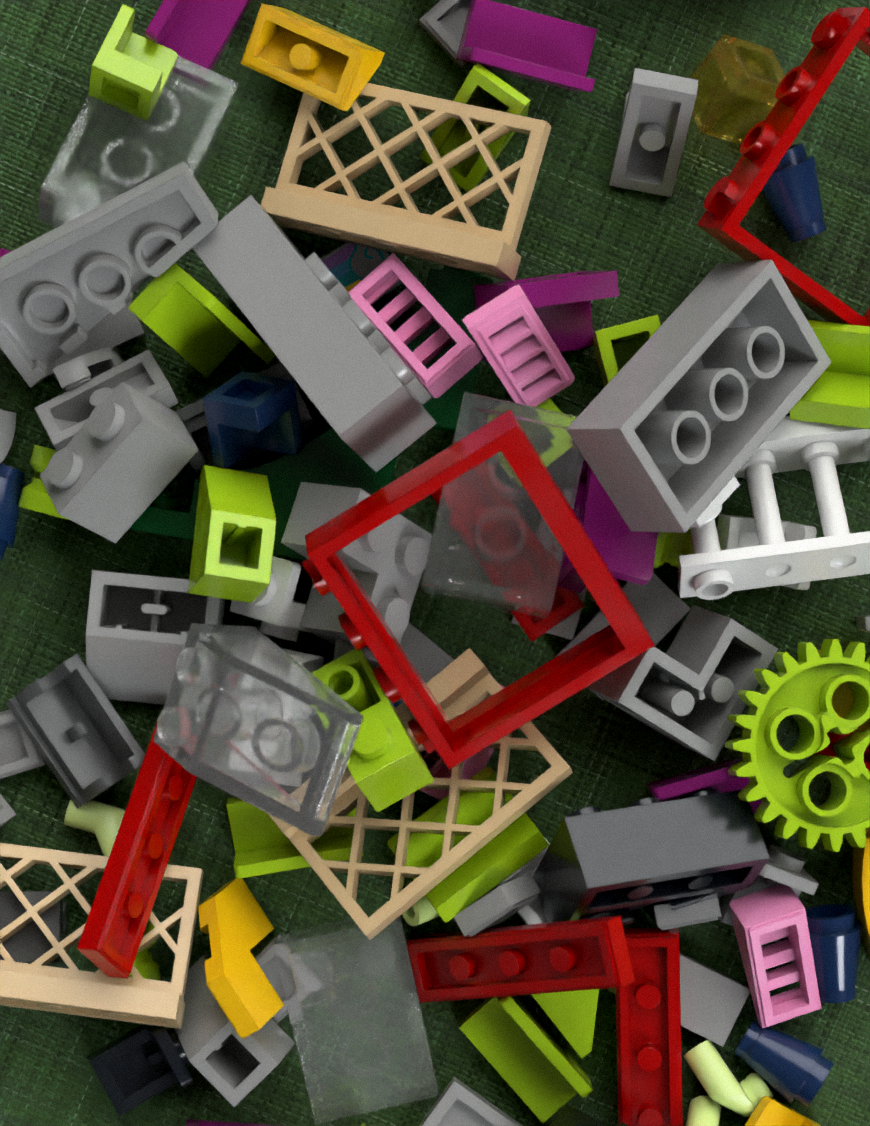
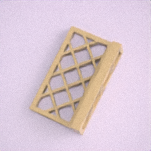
M367 83L351 106L354 113L324 131L317 118L321 100L303 93L276 187L266 186L261 202V207L275 223L281 227L515 281L521 256L516 252V248L552 127L547 121ZM358 98L370 100L371 102L362 107ZM392 105L404 108L413 126L382 144L370 119ZM416 111L430 113V115L421 120ZM450 118L462 120L472 139L441 158L428 132ZM475 123L490 127L480 133ZM361 125L375 150L344 168L332 143ZM312 131H314L316 137L310 140ZM509 131L529 135L523 158L501 171L487 145ZM420 138L433 163L403 182L390 156ZM324 150L336 174L315 188L298 185L297 182L303 162L319 151ZM480 151L493 177L462 195L449 169ZM382 162L395 187L373 201L361 199L352 180ZM441 175L454 201L432 215L420 213L410 194ZM517 178L514 190L512 191L508 183ZM343 186L348 196L333 192ZM499 188L509 203L502 231L479 226L469 208ZM402 199L407 209L394 207L392 205ZM461 213L466 223L450 219Z
M470 648L426 683L450 721L503 689ZM403 702L396 710L406 725L418 750L422 753L425 751V748L422 744L419 746L408 725V721L415 717L406 703ZM529 721L518 728L526 738H512L513 732L486 747L500 749L496 781L462 779L463 761L452 768L451 778L433 777L435 781L423 787L427 789L449 790L445 823L412 821L415 792L403 798L400 820L367 818L369 801L355 783L341 754L273 808L268 815L289 838L366 937L371 940L571 775L573 771L535 725ZM511 749L538 751L551 766L531 784L507 782ZM460 791L495 793L492 816L480 826L457 824ZM505 794L516 795L513 799H511L507 804L504 805ZM355 807H357L355 817L346 816ZM331 827L354 828L349 862L323 860L311 844ZM365 829L399 831L395 865L361 863ZM410 832L444 835L441 858L429 868L406 866ZM455 836H467L454 846ZM333 872L348 873L346 888ZM359 875L393 876L390 900L368 917L356 902ZM404 877L416 878L403 889Z
M0 843V859L18 861L7 871L0 863V889L8 884L27 910L0 930V954L4 958V960H0V1005L182 1029L186 1004L184 994L204 874L201 868L167 864L162 880L187 883L183 907L162 923L159 922L151 911L149 921L154 926V929L142 937L137 952L138 954L162 937L175 954L171 982L144 979L134 965L131 970L133 977H128V979L108 977L100 969L96 972L79 970L66 953L67 950L80 941L85 924L61 942H58L40 917L42 913L69 893L73 894L87 915H89L91 907L77 888L98 872H104L109 857ZM35 864L50 865L64 884L32 906L14 882V879ZM62 867L81 869L82 871L70 879ZM34 920L53 948L31 964L15 962L2 943ZM180 923L176 944L168 934V931ZM60 956L69 969L47 965Z

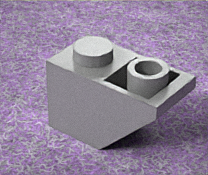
M206 952L188 970L184 994L186 1004L182 1029H174L191 1064L235 1107L282 1061L295 1042L272 1018L260 1030L244 1039L241 1036L239 1037L206 985L204 961L211 957Z

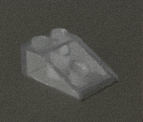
M178 56L176 65L148 121L88 95L41 186L38 219L57 228L65 222H69L183 161L198 181L239 83Z
M464 392L453 444L508 410H511L573 509L584 457L566 429L578 416ZM501 451L443 486L422 580V591L548 618L552 609L564 550Z
M191 623L183 650L177 660L176 672L164 708L158 718L157 730L153 741L187 772L311 836H322L364 716L255 627Z
M400 916L371 940L366 937L353 919L283 934L281 937H274V951L315 1124L439 1096Z

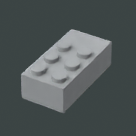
M252 195L218 222L217 227L192 247L339 437L376 473L437 424L423 406L432 398L430 393L394 352L392 346L371 320L367 318L353 301L351 295L341 282L331 273L315 252L305 259L294 243Z
M772 259L717 264L566 430L631 531L685 533L832 362Z

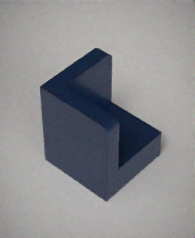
M241 371L203 398L213 463L217 467L229 468L255 448L293 456L304 447L295 385L292 380Z

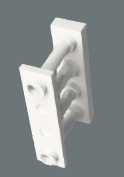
M790 416L784 417L734 475L735 478L741 477L747 480L759 546L721 550L715 519L701 528L690 527L695 554L679 556L678 591L680 598L697 596L705 600L723 598L733 591L870 574V531L850 534L836 465L870 462V429L792 420ZM805 469L811 473L824 537L785 542L772 474Z

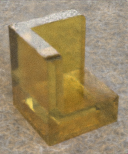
M725 34L720 38L690 77L691 79L699 80L692 115L702 134L741 144L746 134L754 125L760 121H765L778 100L775 98V92L785 76L771 48Z

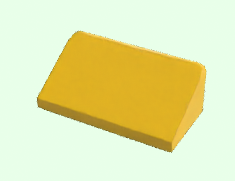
M262 3L240 64L340 110L348 111L380 66L385 52L288 9Z

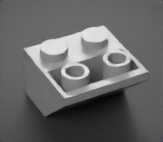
M92 570L85 634L86 667L108 699L214 710L226 599L188 593L189 579Z

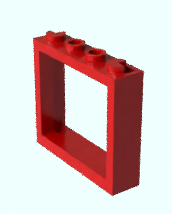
M866 7L837 8L836 11L830 12L816 26L811 36L813 47L802 64L791 69L779 83L775 92V98L778 99L765 121H760L754 125L744 137L739 148L742 156L729 176L721 178L709 191L704 201V208L707 210L697 226L745 261L772 259L792 295L828 322L870 327V307L864 317L739 226L854 47L856 46L870 57V10Z
M508 410L305 535L306 550L309 558L303 561L302 564L313 579V586L321 596L332 591L345 611L337 616L345 634L357 650L365 646L369 647L380 664L373 669V673L382 690L392 703L400 699L404 700L415 717L408 721V725L419 746L422 744L428 754L437 750L449 770L655 646L643 621L511 410ZM501 451L610 625L450 721L339 550Z

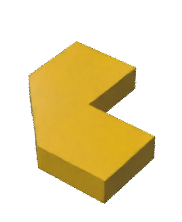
M235 878L198 906L200 931L209 934L212 956L204 961L206 985L239 1037L241 1036L244 1039L260 1030L284 1006V1003L250 952L274 927L242 878Z

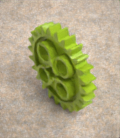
M824 639L819 655L812 642H800L797 647L798 662L787 652H776L774 660L778 673L775 674L765 668H756L753 673L762 687L759 692L739 690L737 693L741 700L750 707L747 715L731 714L728 716V721L743 729L741 738L725 742V748L742 752L743 761L730 767L728 773L733 776L748 777L750 781L737 796L740 800L747 802L761 799L762 802L754 814L756 821L767 823L779 816L775 825L774 835L788 839L798 829V845L813 849L821 835L825 850L839 852L843 834L851 846L860 849L866 846L865 828H868L870 831V772L864 763V752L870 744V728L857 731L837 741L833 745L835 757L821 754L814 755L806 760L807 762L800 765L791 776L785 777L783 774V769L795 760L807 758L826 748L830 744L826 733L849 734L870 718V656L865 661V643L850 642L842 654L839 639ZM841 683H846L852 690L854 702L850 712L843 717H839L832 706V695ZM791 715L798 722L800 734L797 743L791 749L785 751L778 743L777 728L785 717ZM824 772L830 780L831 793L826 802L816 807L811 802L809 796V785L817 774Z

